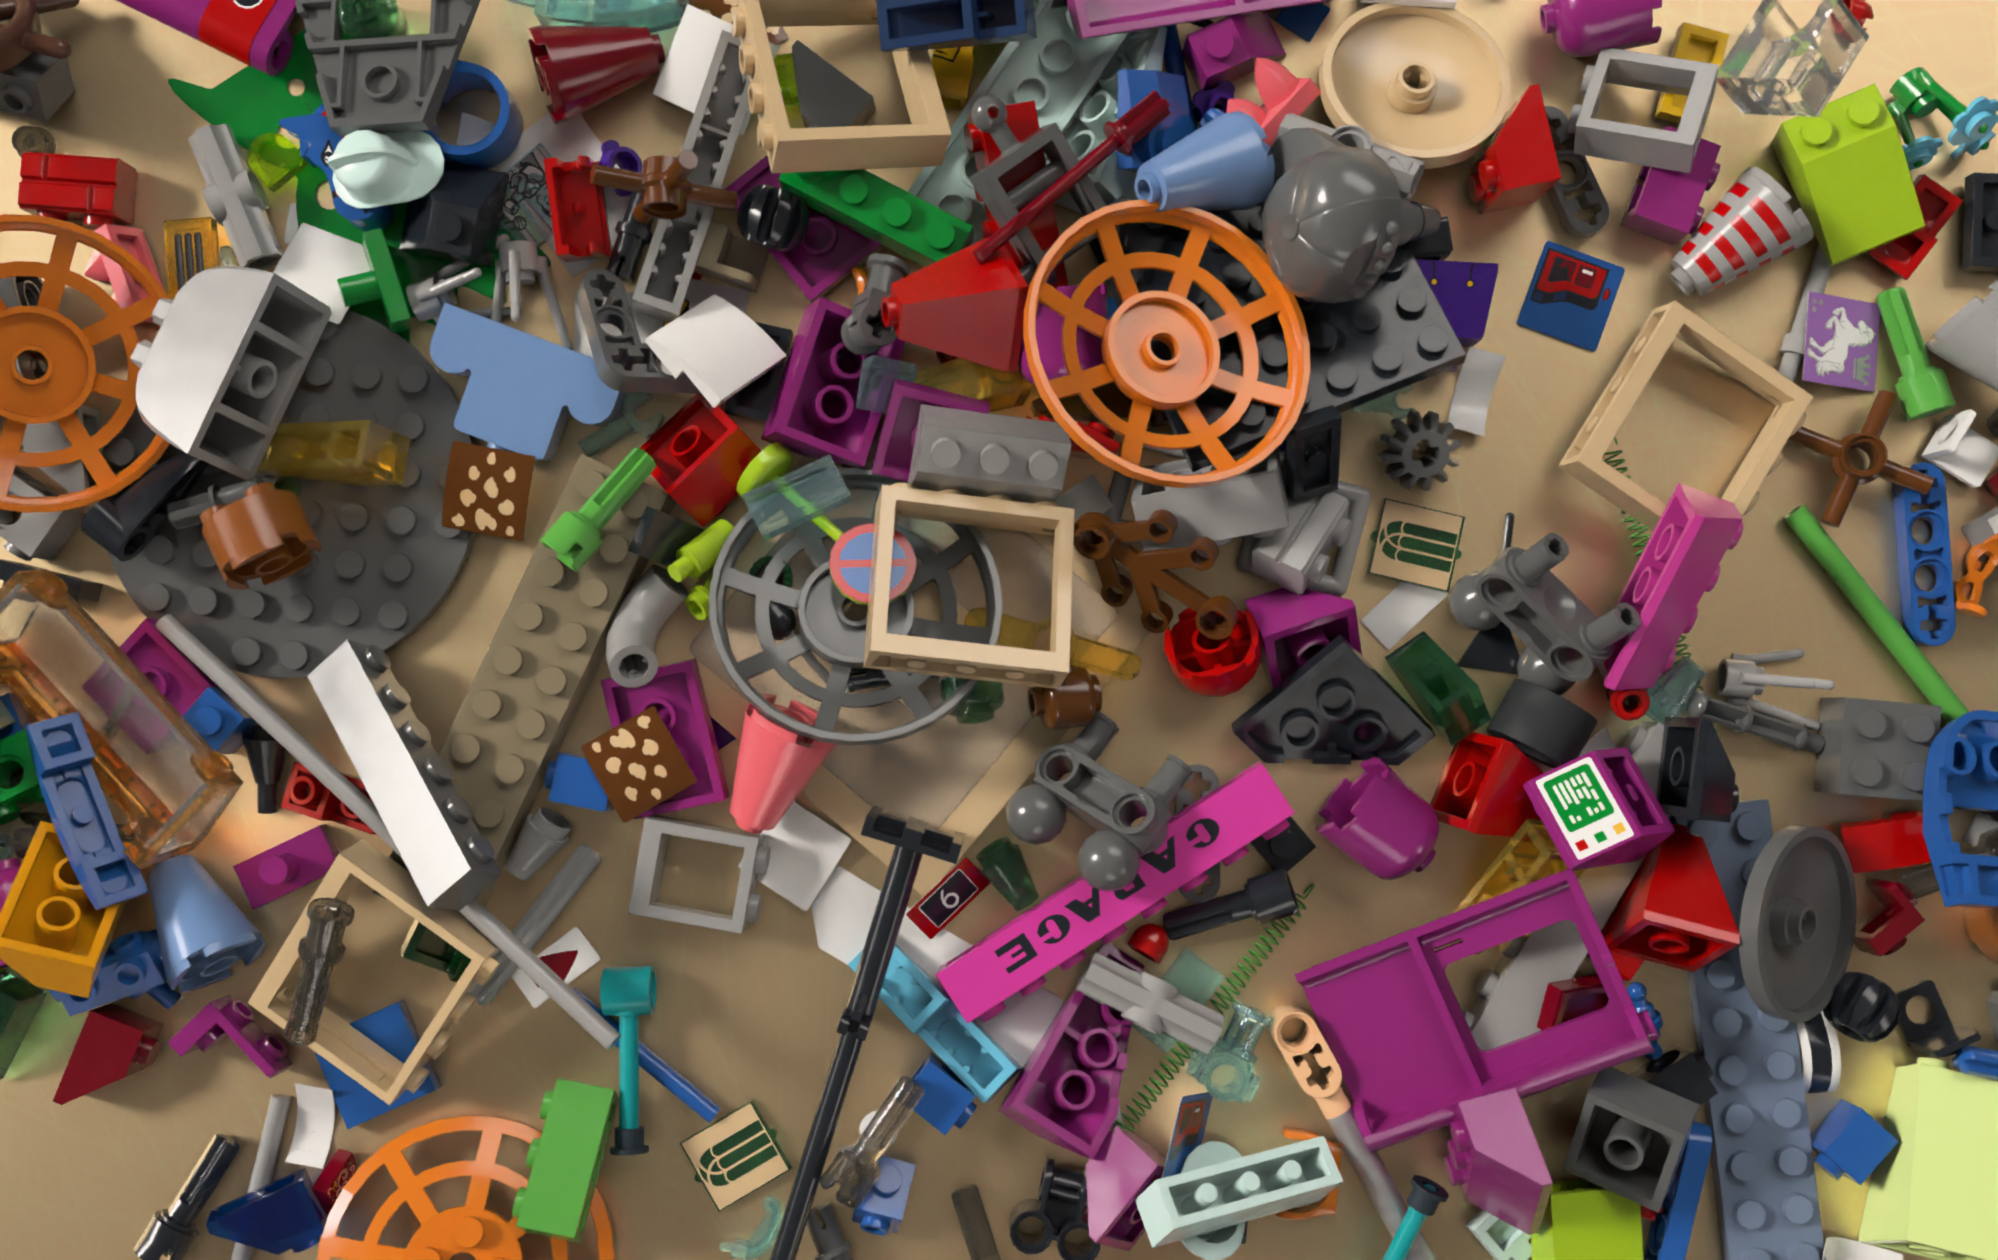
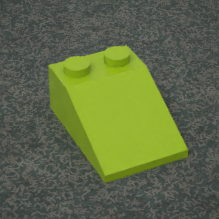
M1875 83L1781 123L1771 145L1830 266L1907 236L1926 226L1896 124Z

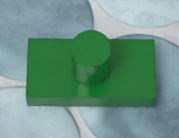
M382 229L362 232L363 249L370 271L337 279L344 306L348 307L380 299L391 332L397 334L409 332L411 318Z

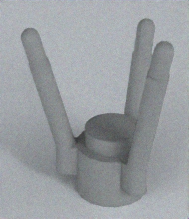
M507 234L497 237L495 250L498 248V244L509 241ZM454 261L437 272L421 277L420 282L407 286L408 301L417 319L424 322L434 318L437 324L445 302L454 306L457 305L453 289L480 277L482 270L474 268L449 278L471 265ZM503 307L502 318L511 316V307ZM492 308L467 310L491 319Z
M515 240L498 244L499 259L494 261L496 278L491 320L499 323L502 321L505 287L508 284L510 288L511 319L516 322L519 321L521 318L520 285L535 283L534 275H538L562 345L572 350L573 345L568 333L569 331L548 273L547 257L538 256L537 244L532 241Z
M1802 649L1757 654L1732 653L1731 659L1724 658L1721 660L1716 678L1718 695L1728 697L1727 703L1736 706L1746 705L1755 711L1793 724H1804L1806 728L1815 731L1821 728L1819 722L1753 699L1752 696L1761 695L1765 685L1831 690L1835 687V683L1832 680L1769 675L1765 674L1763 667L1756 666V664L1802 658L1804 656Z

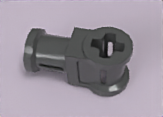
M873 253L869 255L867 266L870 268L864 291L856 296L851 315L845 319L841 328L843 343L848 350L856 355L865 356L872 354L880 347L889 345L897 338L893 327L884 326L881 303L883 297H890L891 284L909 275L910 267L905 261L889 254Z

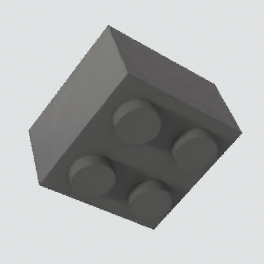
M1847 697L1821 698L1819 716L1821 728L1818 730V734L1824 737L1825 743L1823 749L1817 753L1814 791L1923 801L1927 755L1934 738L1940 732L1942 706Z
M1613 1067L1599 1071L1587 1093L1563 1170L1659 1213L1674 1180L1700 1104Z

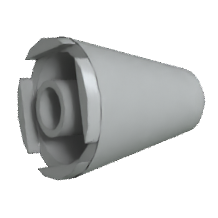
M1997 280L1988 286L1993 291L1984 300L1975 296L1933 335L1936 339L1927 342L1925 345L1933 354L1998 391Z

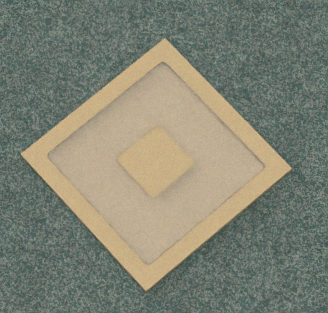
M895 376L893 377L865 466L862 468L872 469L896 379ZM803 456L784 481L790 483L806 475L832 469L861 467ZM866 489L835 490L813 495L805 500L829 520L849 517L871 518L877 491ZM783 511L770 518L750 538L738 556L733 569L749 574L754 562L762 557L774 556L790 539L796 536ZM895 516V525L915 534L930 546L936 555L960 539L955 531L945 522ZM976 526L993 555L1001 581L1003 609L996 646L1050 651L1054 536ZM828 537L823 539L822 542L831 555V549L836 541ZM1073 544L1070 665H1081L1087 669L1089 674L1096 675L1102 690L1148 636L1150 631L1141 623L1143 612L1134 584L1133 592L1125 605L1121 607L1110 606L1101 596V588L1103 586L1095 561L1082 556ZM805 550L798 553L788 563L793 573L791 588L802 590L808 577L816 570ZM970 555L947 571L951 577L957 599L958 616L956 624L985 627L987 616L985 589L978 566L972 555ZM916 557L917 568L923 563L918 557ZM1116 562L1118 573L1126 576L1133 584L1131 574ZM767 565L760 570L758 578H762ZM711 568L701 576L694 586L705 585ZM784 572L779 576L777 584L783 585ZM933 580L912 593L914 617L942 622V601L937 584ZM1111 587L1116 593L1123 594L1120 589ZM727 588L725 599L726 630L731 650L737 662L763 652L754 624L756 597ZM684 601L664 624L657 637L655 654L658 666L696 658L710 717L741 742L748 701L728 677L717 654L709 618L705 620L696 619L688 611ZM850 602L844 607L842 612L851 621H862L867 618L868 606ZM792 609L796 617L794 634L798 635L802 633L799 625L798 610ZM1151 613L1154 618L1162 619L1158 614ZM787 639L775 640V642L778 645L786 641ZM811 650L810 652L830 673L832 664L823 660ZM802 656L788 662L804 678L826 688L827 684ZM775 669L748 679L759 694L777 695L774 704L788 707L791 700H794L819 711L820 701L814 700L794 689L780 677ZM939 677L928 679L918 689L931 706L935 708L942 703V696L945 701L964 679L946 677V680L942 679L941 681L948 686V691L942 687L943 695ZM980 680L975 689L955 710L934 725L911 736L873 745L848 746L836 744L801 794L887 867H889L895 845L861 835L866 815L873 806L883 808L882 813L907 821L910 817L928 822L927 827L955 835L956 831L965 833L958 857L959 860L1006 805L1011 796L1016 793L1032 774L1039 756L1046 749L1055 746L1069 728L1053 731L1044 726L1039 716H1032L1028 705V689L1035 686ZM891 685L856 690L851 694L871 693L887 689ZM901 698L874 707H841L834 731L844 733L878 732L902 726L916 718ZM923 854L913 889L924 897L948 874L955 864Z

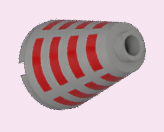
M1756 166L1749 167L1741 173L1671 260L1675 270L1670 273V277L1684 294L1689 295L1694 291L1702 297L1804 246L1813 239V229L1801 208L1793 213L1787 203L1792 198L1791 195L1772 176Z

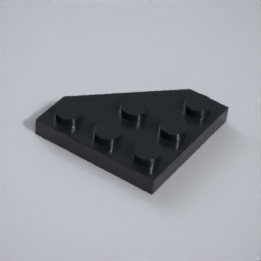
M1341 634L1231 724L1233 733L1264 763H1284V759H1311L1312 764L1351 765V760H1368L1376 757L1387 765H1400L1436 736L1433 728Z

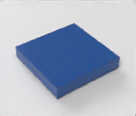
M403 1000L349 1023L402 1063L406 1062L420 1040ZM315 1052L330 1090H333L334 1099L347 1129L440 1088L428 1060L424 1067L430 1073L418 1090L413 1094L407 1089L389 1106Z

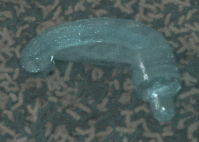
M772 1196L764 1199L763 1208L768 1212L749 1240L735 1238L734 1243L721 1242L719 1249L724 1252H731L732 1258L744 1260L757 1259L767 1252L777 1237L782 1221V1209L778 1200Z

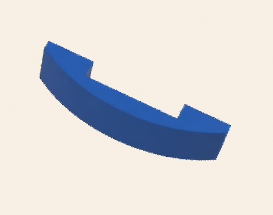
M78 711L28 724L25 727L28 744L48 812L70 865L95 909L100 910L147 894L149 891L132 847L125 848L92 766L91 761L95 757V753Z

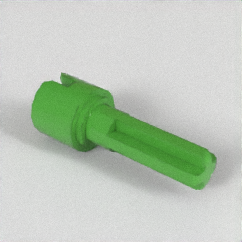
M1897 287L1877 295L1876 301L1902 377L1898 379L1899 382L1895 384V388L1906 421L1922 419L1951 409L1952 406L1956 405L1945 370L1931 365L1906 290L1903 287Z
M633 448L579 511H564L541 537L540 543L545 548L553 549L557 553V559L573 571L578 572L603 544L601 540L603 535L600 531L656 468L654 459L641 448Z

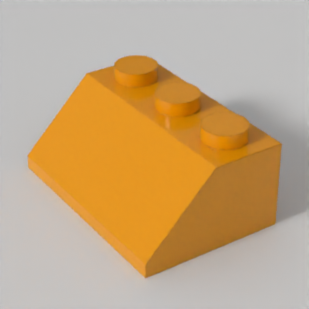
M40 821L0 912V960L36 987L89 998L126 901L100 910L95 909L77 879L52 823ZM122 841L125 848L132 847L138 863L142 846Z

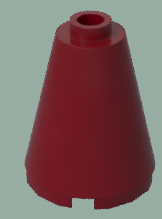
M535 26L527 28V32L531 37L528 42L541 92L545 91V94L551 97L552 104L546 106L555 124L566 122L658 75L659 64L665 61V53L659 35H651L646 26Z

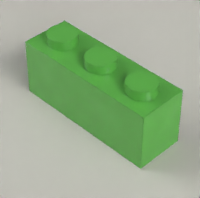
M557 1078L554 1091H546L540 1111V1119L546 1120L540 1139L534 1138L532 1140L527 1155L526 1167L532 1168L527 1188H519L512 1211V1216L518 1218L516 1227L523 1232L581 1243L619 1101L615 1090Z

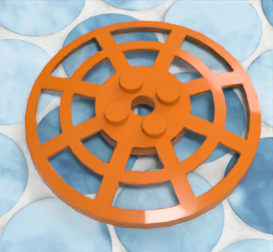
M1129 200L1104 206L1080 218L1058 237L1041 259L1029 284L1024 307L1023 340L1028 367L1039 395L1055 421L1077 445L1102 464L1127 477L1152 485L1176 488L1210 486L1236 478L1257 466L1282 444L1297 422L1307 396L1311 372L1310 343L1305 320L1296 297L1285 289L1274 275L1268 256L1260 246L1238 228L1212 213L1193 206L1155 212L1160 207L1158 201L1149 203L1148 200ZM1152 222L1176 226L1188 230L1190 233L1180 258L1157 252H1134L1124 255L1115 226L1126 223ZM1097 233L1106 262L1099 265L1083 279L1073 292L1071 299L1046 283L1051 271L1070 249L1084 238ZM1208 240L1221 246L1241 262L1259 282L1266 296L1241 307L1234 295L1222 282L1207 270L1199 267L1198 265ZM1153 269L1170 272L1173 274L1168 291H1146L1139 293L1131 271ZM1112 278L1122 304L1107 320L1085 308L1084 304L1098 286ZM1191 284L1198 285L1208 293L1226 315L1210 321L1195 304L1186 299ZM1039 302L1064 318L1062 324V351L1065 367L1069 375L1048 380L1037 345L1036 315ZM1275 313L1282 326L1287 348L1288 379L1286 388L1257 381L1259 373L1258 349L1251 325ZM1077 326L1102 339L1101 352L1103 364L1082 371L1076 348ZM1233 333H1236L1241 351V376L1219 368L1220 346L1218 340ZM1159 340L1165 343L1171 351V360L1166 361L1156 357L1151 349V341ZM1113 382L1124 395L1133 400L1127 422L1111 412L1094 394L1092 389ZM1209 386L1235 395L1233 402L1226 412L1211 425L1207 423L1194 402ZM1079 394L1083 403L1101 422L1123 436L1120 456L1111 453L1086 434L1066 412L1059 399ZM1251 400L1280 407L1277 418L1265 437L1245 456L1235 461L1218 437L1225 434L1240 420L1249 407ZM1152 409H1176L1190 433L1164 435L1146 431ZM1143 445L1167 450L1190 449L1199 446L1216 470L1203 474L1174 475L1159 473L1140 467L1139 464Z
M3 214L0 215V232L36 231L56 235L48 264L33 261L0 263V279L16 276L44 278L37 306L7 308L0 297V416L6 418L0 438V509L32 513L58 512L87 506L118 493L139 479L161 458L170 444L156 434L148 448L127 468L116 475L99 451L100 448L107 445L124 428L137 405L135 399L136 383L140 368L131 362L130 357L139 340L133 326L152 317V312L159 299H170V297L153 274L134 256L99 233L72 222L40 215ZM77 242L96 249L118 263L140 283L149 296L121 309L117 302L101 287L82 275L70 271ZM65 285L73 287L91 298L108 316L80 329L69 318L58 313ZM120 334L127 355V381L96 373V359L92 347ZM34 350L43 354L48 362L46 374L35 380L23 377L16 368V360L21 353ZM91 391L121 399L120 405L111 419L97 433L90 437L74 411L85 402ZM57 421L72 445L66 449L51 452L20 451L27 424H43ZM81 459L97 484L82 491L57 496L24 497L8 494L15 466L52 467Z
M465 1115L439 1119L413 1128L393 1139L367 1159L343 1187L328 1215L319 1243L317 1260H331V1257L346 1260H452L457 1253L461 1252L471 1254L476 1260H525L520 1237L527 1232H523L516 1227L518 1218L514 1217L508 1221L496 1211L486 1208L492 1179L500 1181L516 1191L520 1187L527 1188L529 1181L524 1175L506 1166L495 1164L502 1135L516 1137L531 1144L534 1138H541L542 1131L526 1123L499 1116ZM465 1130L483 1131L475 1161L464 1160L445 1163L416 1175L402 1152L417 1142L440 1134ZM385 1164L398 1189L389 1196L377 1211L366 1232L364 1241L336 1236L341 1219L354 1195L370 1175ZM472 1176L466 1204L446 1209L440 1213L424 1189L432 1183L447 1178ZM596 1185L590 1212L597 1233L599 1260H615L613 1226L605 1200ZM407 1201L421 1224L420 1228L412 1236L407 1248L378 1244L391 1217ZM549 1237L552 1244L553 1260H569L567 1241Z

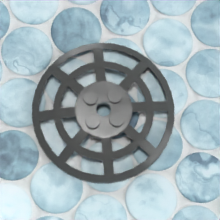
M841 468L809 474L787 484L804 499L835 490L866 489L877 491L871 518L849 517L830 520L845 533L855 526L874 523L875 505L882 485L891 486L895 483L908 482L871 473L872 469ZM777 490L758 501L738 521L724 542L713 569L709 590V621L716 651L728 677L744 698L768 719L792 732L819 742L848 746L881 744L906 738L934 725L955 710L975 689L980 680L964 679L957 689L935 708L931 706L918 689L932 675L913 673L909 676L907 672L881 670L891 684V687L871 693H845L851 670L865 669L863 667L867 618L862 621H851L842 612L848 603L854 601L843 596L832 582L829 570L830 553L822 542L823 539L830 536L817 525L813 526L810 519ZM783 511L796 536L790 539L773 556L765 568L762 578L733 569L738 556L750 538L770 518ZM945 522L955 531L960 539L936 555L931 547L915 534L894 524V529L905 536L912 545L915 556L923 564L916 568L914 581L906 593L892 603H889L887 633L996 645L999 638L1003 609L1001 581L993 555L977 527ZM805 550L816 570L808 577L802 590L777 584L776 582L787 564L798 553ZM970 555H972L978 566L985 589L987 611L985 627L956 624L958 616L957 599L951 577L947 571ZM933 580L937 584L942 601V622L914 617L912 593ZM727 588L756 597L754 605L755 626L763 652L737 662L731 650L726 630L725 599ZM770 602L798 610L799 625L802 633L777 645L770 626ZM813 650L820 658L832 664L826 688L804 678L788 662ZM775 669L780 677L794 689L821 702L815 725L811 726L800 722L775 708L756 691L748 679ZM901 698L916 718L902 726L878 732L844 733L834 731L841 707H874Z

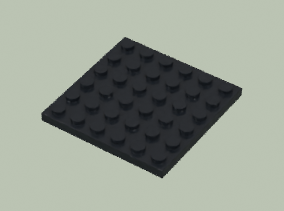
M1261 203L1248 210L1207 211L1238 228L1267 254L1262 233L1263 208ZM1152 222L1118 225L1120 229L1119 240L1124 255L1134 252H1157L1180 258L1190 231L1176 226ZM1097 237L1087 244L1096 267L1106 262ZM1208 240L1199 262V267L1207 270L1222 282L1234 295L1241 307L1266 296L1259 282L1241 262L1221 246ZM1407 243L1397 246L1385 273L1379 276L1375 285L1361 299L1341 303H1315L1305 301L1295 295L1307 329L1310 343L1311 369L1307 396L1299 415L1334 405L1337 411L1342 413L1461 365L1465 361L1466 353ZM1153 269L1131 271L1139 293L1146 291H1168L1173 274L1167 271ZM1110 278L1104 281V284L1107 283L1110 297L1114 296L1119 308L1122 302L1114 282ZM1191 284L1186 299L1195 304L1210 321L1226 315L1208 293L1198 285ZM1275 313L1251 325L1258 349L1259 373L1257 381L1286 388L1288 379L1287 348L1282 326ZM1233 333L1218 340L1220 346L1219 368L1241 376V351L1236 333ZM1152 340L1151 349L1154 355L1161 360H1171L1169 347L1162 341ZM1209 386L1194 402L1207 423L1211 425L1226 412L1233 402L1235 395ZM1251 400L1249 407L1240 420L1225 434L1218 437V439L1231 456L1254 448L1265 437L1275 422L1280 407ZM1176 409L1163 410L1175 435L1190 433ZM1199 446L1182 449L1192 472L1212 465Z

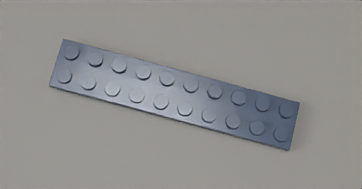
M1760 798L1739 801L1737 809L1731 813L1730 823L1690 819L1672 815L1669 817L1671 824L1687 826L1690 828L1691 834L1703 837L1738 931L1742 902L1749 876L1759 854L1773 837L1769 799ZM1738 945L1695 972L1688 971L1697 1052L1703 1056L1711 1067L1714 1075L1709 1079L1718 1094L1704 1102L1706 1124L1710 1126L1712 1131L1710 1158L1723 1260H1822L1824 1242L1796 1022L1770 1017L1764 1014L1753 1002L1743 978Z

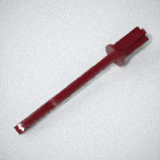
M1153 90L1116 122L1108 121L1104 124L1103 130L1107 137L1105 141L972 252L979 264L987 260L1117 150L1124 156H1129L1133 153L1132 146L1171 114L1168 109L1170 107L1168 101L1165 98H1161L1156 90Z

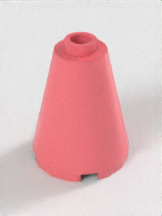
M760 694L775 708L792 718L811 726L815 725L819 711L794 700H791L788 707L774 704L777 695ZM748 702L730 806V813L736 819V824L741 829L755 834H760L763 830L774 829L836 744L819 742L792 732L768 719Z

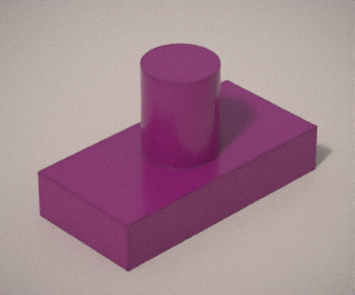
M324 824L233 866L252 909H257L324 878L338 856L339 851L327 825Z

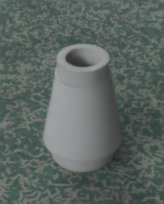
M539 807L535 814H528L509 855V859L505 863L506 869L519 879L529 880L534 873L568 842L567 834L571 829L569 823L558 813L544 807Z

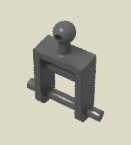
M985 95L978 98L973 104L971 110L973 124L979 130L990 133L1001 151V156L969 177V179L1001 228L1018 214V209L1048 189L1080 161L1056 122L1042 126L1019 142L1006 123L1007 109L1000 98L993 95ZM1042 147L1051 163L1006 194L997 178ZM1088 174L1068 190L1084 216L1107 206ZM1122 195L1110 205L1129 200ZM1117 225V226H1115V227H1116L1118 236H1120V229H1119V226ZM1026 226L1011 238L1009 242L1024 264L1019 270L1029 285L1041 259L1051 247L1043 252ZM1097 233L1084 238L1070 249L1056 266L1098 237ZM1054 269L1051 271L1046 282L1049 285L1057 281Z

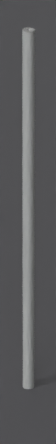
M167 614L159 619L156 623V628L401 857L374 803L171 614ZM474 898L459 911L605 1049L609 1050L620 1039L621 1034L479 901Z

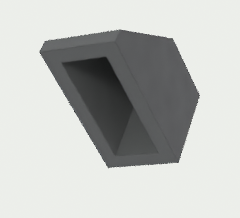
M797 40L792 46L800 112L805 127L865 126L876 111L873 96Z

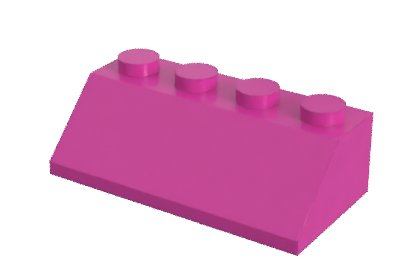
M1677 484L1615 605L1616 607L1623 602L1630 604L1638 612L1641 622L1634 632L1615 642L1613 655L1598 665L1606 688L1614 691L1653 688L1659 675L1668 673L1676 655L1674 647L1681 634L1689 633L1695 624L1698 615V608L1696 606L1704 591L1710 592L1718 581L1721 570L1720 561L1726 550H1732L1741 538L1744 527L1743 518L1734 503L1687 485Z

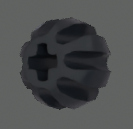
M762 184L754 186L744 195L738 207L737 224L741 235L748 242L776 251L788 252L794 250L803 241L809 229V211L806 202L799 195Z
M1847 972L1835 987L1832 999L1823 1009V1013L1828 1022L1844 1035L1860 1042L1876 1043L1885 1039L1898 1025L1901 1005L1897 994L1886 983L1865 973Z

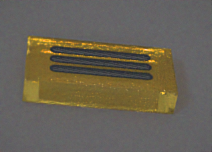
M212 217L163 221L168 291L171 300H174L177 292L194 275L206 269L220 266L217 220Z

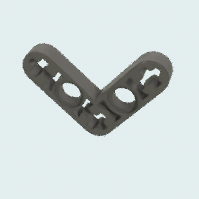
M597 268L587 271L582 278L576 295L601 381L609 388L621 392L702 394L685 373L675 379L673 375H668L658 368L656 363L661 362L647 343H641L621 279L605 269ZM603 297H607L604 306H602V303L604 301ZM600 324H612L620 329L623 335H610L601 328Z

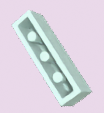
M1320 1136L1157 1179L1135 1199L1151 1246L1154 1248L1318 1202L1343 1183V1179L1325 1137Z

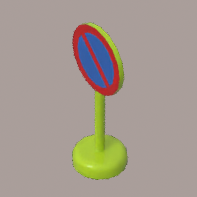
M775 442L767 446L746 467L737 483L736 491L746 501L758 502L777 490L836 541L831 549L829 560L832 582L843 596L857 604L868 605L874 523L855 526L845 533L842 532L784 481L793 462L791 451L782 442ZM895 529L893 535L889 603H892L906 593L914 581L917 565L912 545L902 533Z

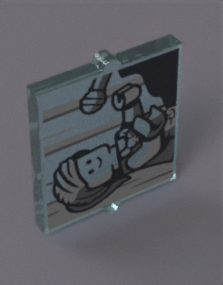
M541 143L505 172L510 176L499 227L502 231H508L515 240L535 242L537 249L554 235L543 160L553 157Z

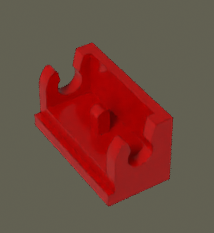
M578 156V161L564 162L557 157L543 159L556 255L565 262L611 257L612 254L604 186L590 183L592 165L598 164L599 161L594 162L588 156Z

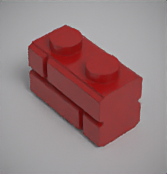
M24 152L22 154L20 169L22 181L19 182L17 201L20 209L32 215H40L63 221H83V226L95 230L104 224H131L134 222L136 202L134 195H136L138 173L136 168L120 158Z

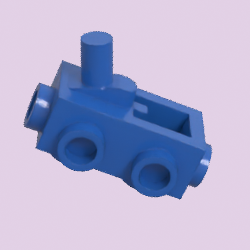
M157 929L148 932L137 931L124 934L108 946L89 998L49 990L57 1002L63 1003L70 1017L127 996L131 999H136L147 993L166 1009H170L181 997L177 990L174 989L173 991L169 984L165 982L166 975Z

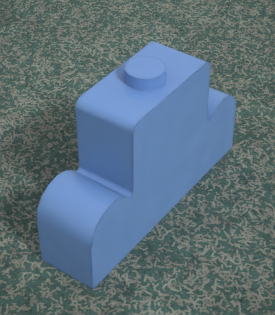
M446 302L443 305L431 339V358L438 368L447 373L465 377L470 376L454 420L456 430L487 441V447L535 456L536 460L551 461L556 455L570 413L581 423L600 427L609 425L618 418L628 392L615 391L606 386L598 375L594 358Z

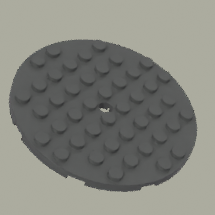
M348 310L341 323L336 324L328 321L254 478L260 476L264 482H272L276 490H278V487H281L287 478L295 476L300 481L302 490L298 498L322 546L320 553L314 549L310 552L313 561L297 573L275 583L264 585L260 577L246 580L250 589H232L226 585L202 534L203 524L179 530L175 529L168 519L146 547L131 560L120 561L109 553L114 569L127 593L147 618H155L159 621L163 616L171 614L230 670L271 678H306L309 673L347 639L368 646L375 645L386 653L413 635L434 615L451 592L449 589L457 578L464 561L468 560L476 536L475 532L442 526L445 484L453 441L474 444L471 435L460 432L454 427V420L460 406V401L440 371L421 351L380 323ZM137 405L124 428L102 450L104 459L115 475L137 459L156 436V433L142 421ZM169 444L161 458L148 470L185 452ZM208 464L185 498L208 492V488L212 485H218L222 488L247 480ZM119 491L118 493H116V494H114V495H112V496H109V497H107V498L113 499V498H114L117 494H119L121 491Z

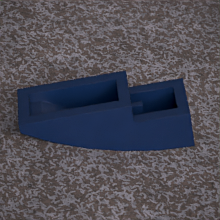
M876 0L881 51L883 52L967 47L1037 38L1034 0Z

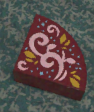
M338 1149L311 1188L327 1216L343 1187L357 1171L355 1157L352 1152Z

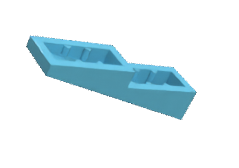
M895 943L879 998L913 1034H918L983 1104L991 1102L1023 1067L975 1020L967 1024L950 996ZM862 951L848 964L855 973Z

